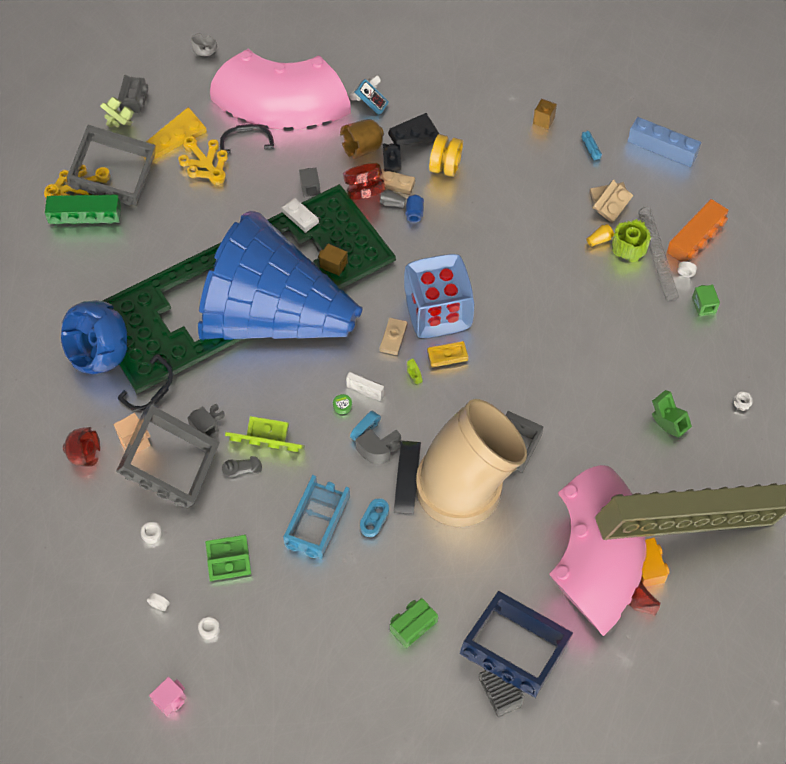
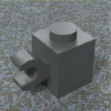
M214 404L210 408V413L204 407H201L198 410H194L187 419L191 427L212 437L219 432L217 421L225 417L224 411L215 413L219 407L217 404Z

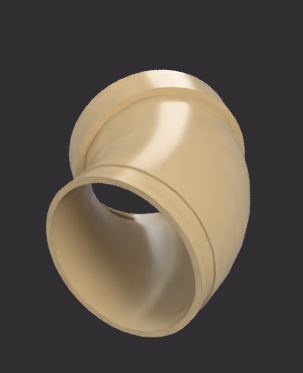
M472 399L436 435L426 455L421 460L416 475V493L419 503L424 511L434 520L448 526L467 527L482 522L494 512L501 498L503 481L517 467L522 465L527 458L525 443L508 417L492 404L484 400Z

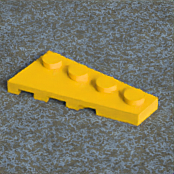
M187 107L146 142L155 145V156L153 159L155 160L183 145L186 137L192 136L197 138L206 133L207 130L192 110Z

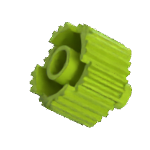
M636 219L627 223H618L612 241V251L615 255L621 256L625 260L629 259L631 262H637L639 258H642L647 253L651 236L649 229L645 227V222L642 223L641 220L638 221Z

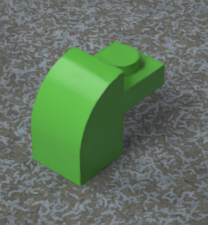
M665 390L652 400L655 408L652 416L656 423L667 433L679 438L692 427L688 412L676 407L670 391Z

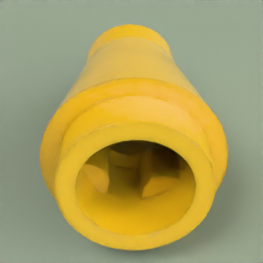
M608 224L601 225L586 238L587 243L590 247L610 241L614 236V232Z

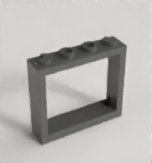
M87 125L67 175L68 186L76 190L87 191L92 195H118L122 203L136 206L155 156V145ZM91 141L146 157L134 193L77 177Z
M150 405L143 411L116 472L125 476L126 480H133L139 483L141 488L156 492L160 498L169 499L175 502L176 506L181 505L188 508L196 501L220 442L157 407ZM149 422L206 452L189 494L131 465Z

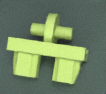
M112 97L107 103H102L100 106L108 112L104 116L107 119L106 125L108 127L115 125L118 128L121 125L120 123H122L123 125L131 126L133 122L130 119L134 111L128 107H124L121 112L117 109L121 101L115 97Z

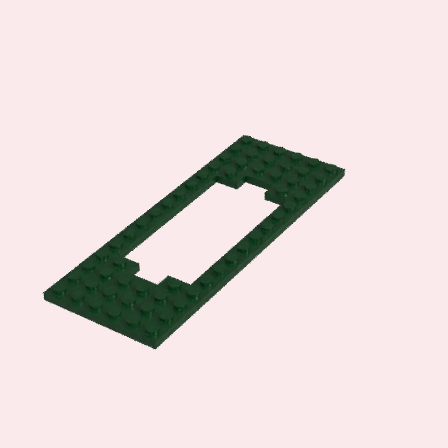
M340 184L301 203L319 218V223L306 233L283 212L267 219L281 233L289 231L299 245L312 239L320 251L325 249L327 244L346 251L348 263L339 276L320 268L318 258L313 260V263L340 289L396 261L395 254ZM221 242L102 300L111 304L125 322L127 329V351L119 366L136 394L168 378V370L160 361L157 360L154 364L150 362L156 354H159L170 364L173 375L243 340L214 338L199 339L194 342L185 326L170 332L160 317V314L171 309L163 292L213 268L216 262L214 256Z

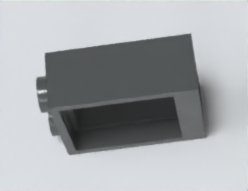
M507 411L506 416L514 424L518 432L532 439L527 449L525 462L515 470L523 473L542 436L544 426Z

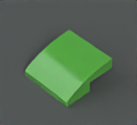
M246 535L205 541L210 581L251 575Z

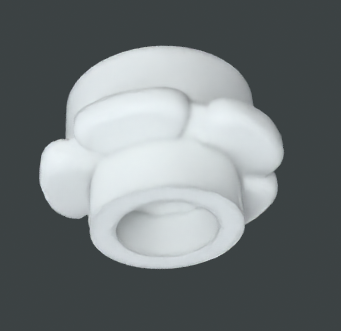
M739 392L733 398L736 408L747 410L749 406H752V397L747 392Z

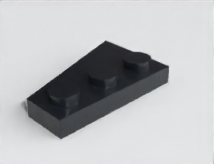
M427 113L390 128L388 132L394 145L434 142L439 134Z

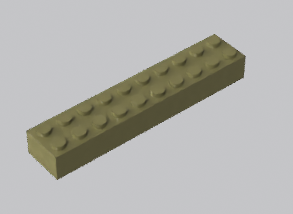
M773 483L768 486L757 484L752 487L742 485L736 488L722 487L712 490L711 488H705L699 491L689 489L684 492L673 490L667 493L652 492L643 495L635 493L629 496L618 494L613 496L611 501L601 508L595 519L603 540L774 525L786 515V484L777 485V483Z

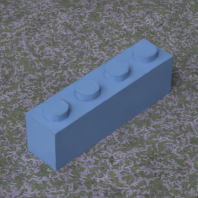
M637 117L633 123L628 138L629 143L689 167L694 163L701 142L640 117Z

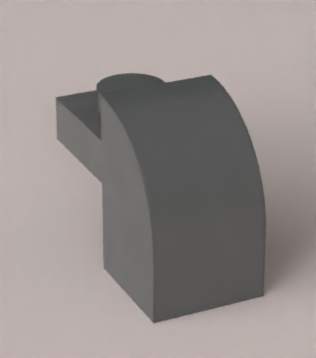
M370 429L355 439L356 449L364 459L371 463H386L390 461V451L394 452L400 447L401 434L396 429L380 440L374 431Z

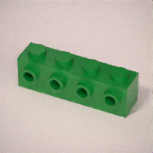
M118 195L47 196L45 216L48 224L120 223L121 203Z

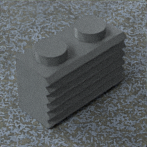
M486 670L479 673V680L498 717L521 707L522 699L524 698L521 689Z

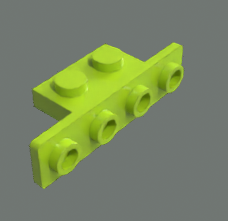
M250 416L247 435L225 432V436H229L230 441L235 442L247 439L249 444L260 446L261 442L268 443V447L279 449L280 445L287 446L288 451L299 452V449H304L305 445L286 442L289 428L288 422Z

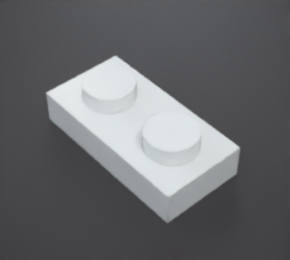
M376 75L369 77L367 81L376 89L381 79ZM355 88L352 92L348 94V98L350 101L362 100L355 93V90L357 88Z
M296 198L281 207L282 212L305 233L319 223V218Z
M351 372L347 375V388L377 401H382L384 386L379 382L370 381L360 374Z

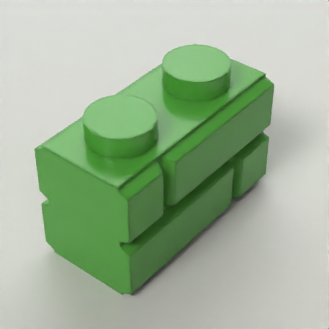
M420 598L418 601H411L403 614L398 613L390 620V632L406 649L438 622V614L423 598Z

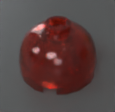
M91 427L73 430L68 434L63 444V451L66 457L74 465L91 467L98 462L99 458H95L96 450L100 451V440L97 432L92 431Z

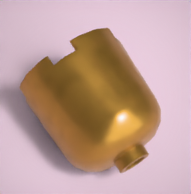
M372 119L344 125L340 130V135L344 136L345 141L342 143V146L349 157L353 156V159L378 150L383 142L384 131Z

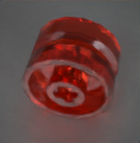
M363 164L350 168L343 173L345 184L350 185L347 187L349 199H365L376 196L386 190L384 179L379 178L382 175L380 164Z

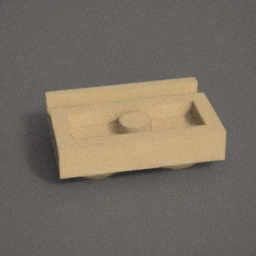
M613 179L592 208L599 211V214L613 223L633 197V194L623 186L618 185Z

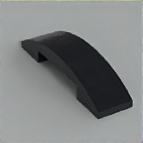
M401 441L394 513L414 515L416 475L419 466L421 442Z

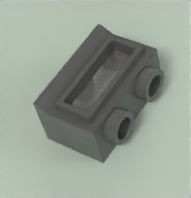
M124 75L118 100L121 101L120 111L124 107H128L134 113L141 112L142 106L145 105V94L148 93V84H146L145 78Z

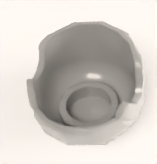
M198 33L191 38L192 49L199 56H210L217 49L216 40L211 38L210 35L205 38L201 33Z

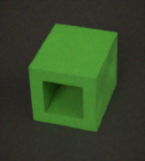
M701 285L695 288L692 300L698 316L716 313L720 301L714 286Z

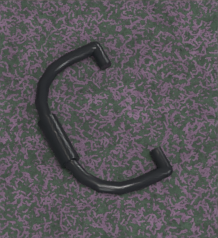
M253 124L236 125V127L225 131L221 136L220 150H225L227 154L231 153L230 149L224 148V139L228 134L235 131L244 132L254 129L267 133L270 144L264 145V149L274 148V140L271 131L264 126Z
M156 354L150 362L154 364L158 360L167 368L169 376L165 386L163 385L151 398V401L143 406H134L124 399L127 392L123 390L118 396V400L126 407L136 411H143L150 405L157 404L169 391L168 388L173 381L172 367L159 354Z

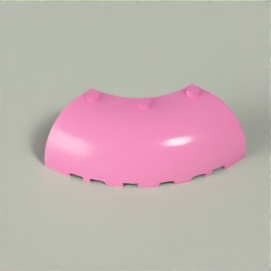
M247 49L232 57L221 66L215 74L210 87L211 100L219 108L232 113L233 117L237 119L238 117L245 119L247 123L268 125V128L283 129V127L304 129L309 125L315 124L320 126L323 122L329 120L333 122L351 113L350 101L343 83L332 67L320 55L302 62L279 63L261 58Z
M600 465L580 473L558 492L570 514L571 535L564 556L549 575L563 594L604 636L620 619L626 605H629L632 601L631 597L635 588H638L642 576L643 562L646 557L645 536L610 540L602 539L595 516L601 511L602 507L611 501L613 496L618 494L629 496L633 494L623 479L611 467Z

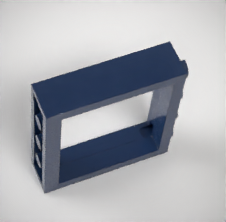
M498 590L463 641L459 654L483 667L486 671L502 678L505 682L521 689L524 693L526 692L536 698L568 646L573 632ZM494 611L557 646L538 678L474 641Z

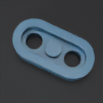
M374 499L369 504L360 521V531L364 536L374 537L380 532L389 514V505L384 499ZM381 509L382 512L377 513L376 510ZM368 526L374 527L372 530L367 529Z

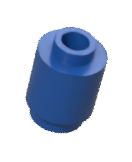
M412 195L407 198L405 215L408 221L419 222L423 217L424 199L419 195Z

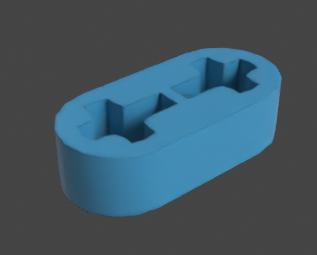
M370 411L353 429L350 438L355 441V439L370 429L374 430L380 422L381 416L374 411Z

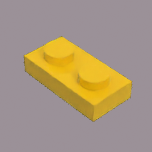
M464 341L427 348L431 368L468 361V353Z

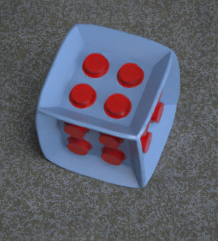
M439 255L416 260L406 265L404 272L406 301L413 328L419 338H433L467 330L472 326L474 319L473 291L465 264L460 255Z

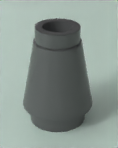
M383 189L379 203L383 204V206L404 208L406 198L389 189Z

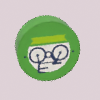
M341 394L334 398L333 408L335 412L347 414L351 411L352 400L348 395Z

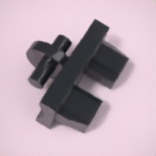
M383 143L384 171L398 173V170H402L400 145Z

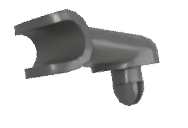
M250 456V459L227 460L222 465V472L227 477H235L249 472L259 474L262 471V463L255 456Z

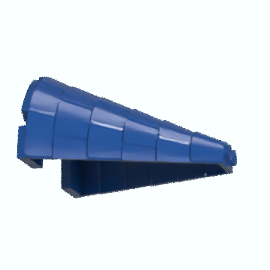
M248 211L241 215L240 223L234 222L214 256L216 259L214 271H208L201 296L199 312L202 313V321L198 322L199 339L202 340L214 338L226 340L272 337L273 339L347 337L348 333L353 331L355 320L361 316L363 307L359 306L261 213Z

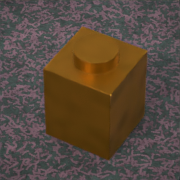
M541 98L534 111L533 124L549 129L555 119L557 104Z
M327 244L325 249H322L318 255L320 268L338 276L348 263L347 252L330 244Z

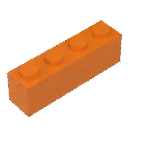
M710 199L669 242L667 253L680 262L692 260L697 254V250L699 248L702 249L706 245L707 239L709 237L713 238L718 228L726 224L729 210Z

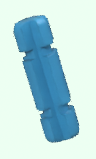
M583 132L581 138L585 142L591 157L595 161L601 159L602 153L598 149L599 147L591 132Z

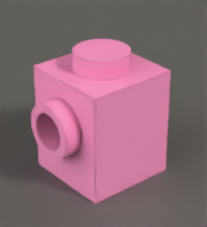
M170 677L163 681L149 695L152 702L166 716L173 710H178L186 699L183 692L185 690L184 686L177 679L173 681Z

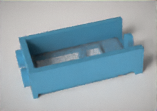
M312 475L283 536L286 547L292 551L299 550L305 552L311 558L318 557L322 559L347 501H349L350 488L346 487L344 492L335 490L334 483L328 482L326 486L318 484L316 476Z

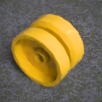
M438 134L431 152L430 172L440 173L443 169L446 176L455 177L462 156L463 140L453 138L449 143L448 136Z

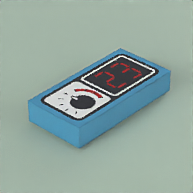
M366 79L362 80L355 90V93L378 115L383 112L389 103Z

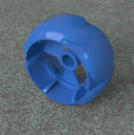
M85 301L72 306L62 321L61 344L64 354L74 368L87 374L104 373L117 367L124 359L127 351V329L122 316L113 309L111 304L104 301Z

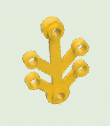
M192 136L186 137L183 141L184 149L187 152H193L199 160L189 159L187 155H181L178 158L179 164L183 167L190 166L187 169L189 177L209 178L214 185L222 184L226 178L223 167L225 161L228 160L227 152L225 150L218 151V163L215 168L212 163L216 150L219 149L218 141L212 139L208 142L209 151L206 157L199 149L197 140ZM197 167L206 168L208 171L198 170Z
M85 165L81 166L80 170L83 171H79L77 177L81 178V176L87 174ZM100 167L96 170V175L85 178L93 182L107 183L110 179V172L108 168ZM62 170L55 184L46 186L44 191L46 199L47 196L69 195L66 194L69 191L81 195L92 194L81 189H73L68 184L62 186L64 182H67V176L63 177L68 175L69 171Z

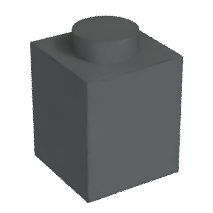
M317 168L299 170L303 197L320 194Z

